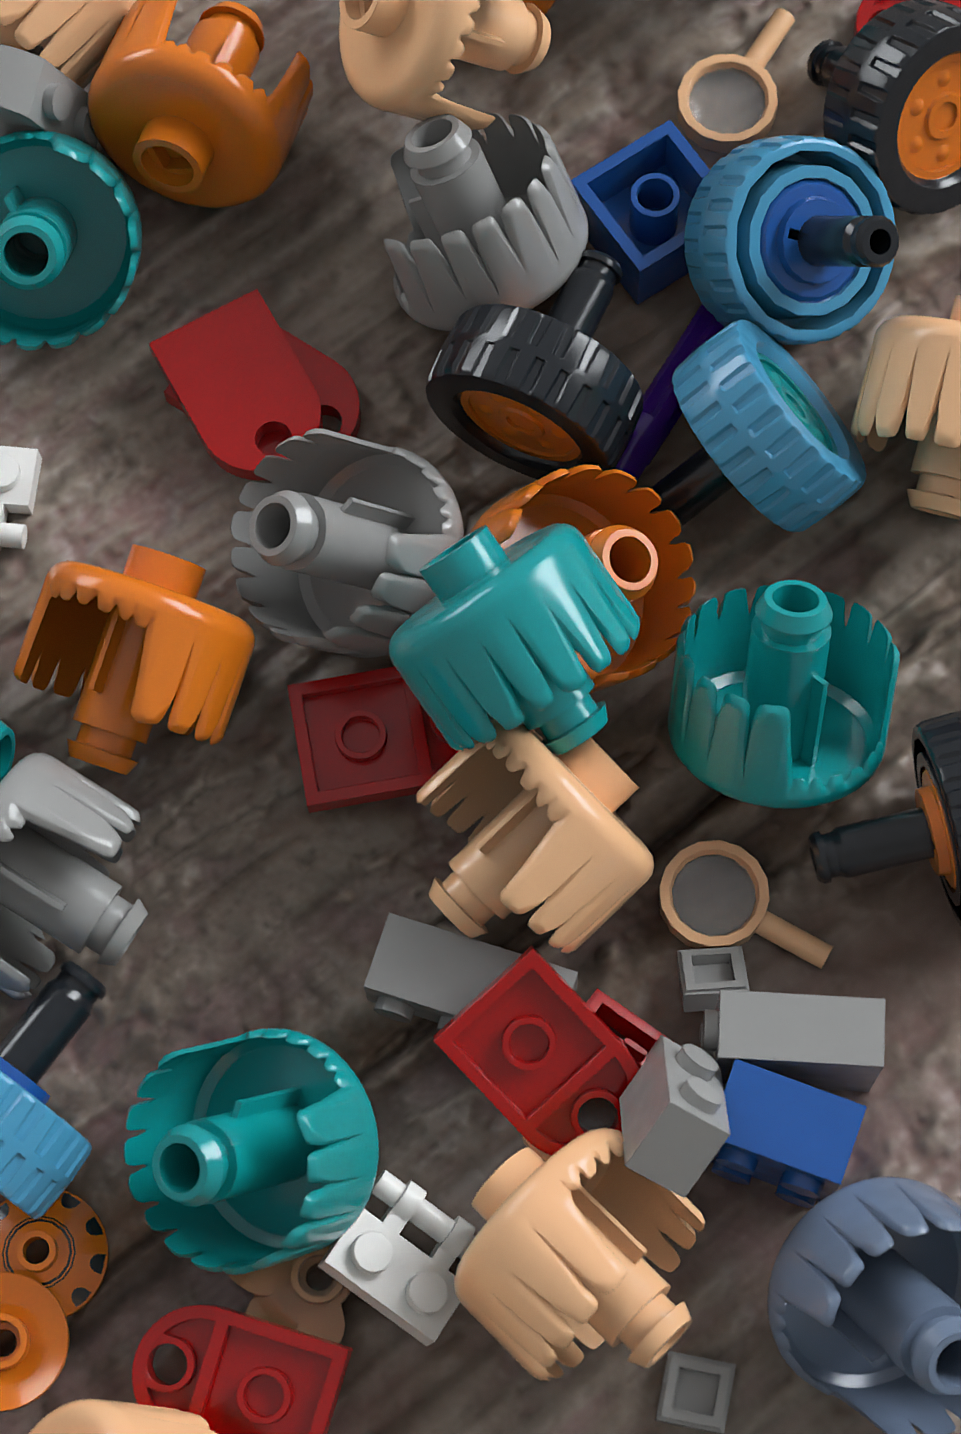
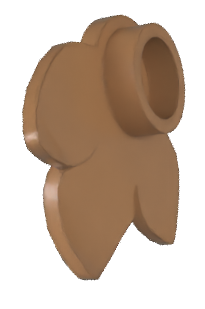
M331 1244L319 1251L265 1269L242 1275L228 1274L237 1285L254 1295L249 1302L246 1314L340 1344L346 1329L342 1303L347 1299L351 1291L334 1278L330 1286L321 1291L310 1288L308 1284L310 1271L318 1266Z

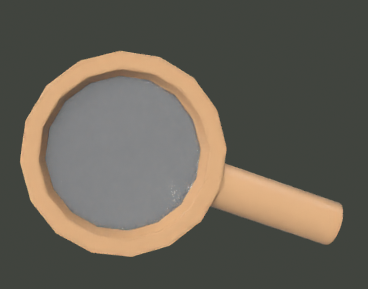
M782 8L775 9L744 57L737 54L713 55L698 61L684 74L677 94L678 122L686 136L698 146L716 153H730L736 147L751 143L754 140L763 139L770 133L778 106L777 88L770 74L764 68L795 22L790 12Z
M722 840L699 841L680 850L665 868L658 892L660 914L669 931L686 946L695 949L740 946L748 942L754 934H757L820 969L824 966L833 946L767 911L770 900L768 879L758 860L741 846Z

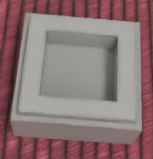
M742 946L677 950V970L684 1012L704 1011L705 1009L715 1010L720 990L750 991Z
M668 1351L655 1421L714 1434H724L736 1365Z

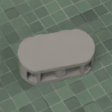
M0 44V136L26 130L52 131L79 139L96 149L98 139L89 118L88 93L46 59L15 47Z

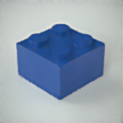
M671 119L571 180L587 217L589 228L588 241L595 250L608 254L620 264L623 271L620 283L637 305L689 273L684 252V234L688 210L698 186L704 176L710 171Z
M735 1059L724 1090L730 1136L712 1159L713 1166L711 1171L724 1179L744 1185H749L752 1177L777 1186L775 1192L777 1197L801 1207H814L815 1201L820 1202L837 1191L841 1185L867 1106Z

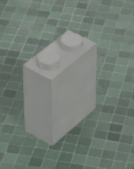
M720 990L715 1010H704L703 1023L700 1026L699 1048L710 1054L717 1062L718 1067L721 1069L723 1084H727L735 1059L818 1089L869 1092L884 1068L885 999Z

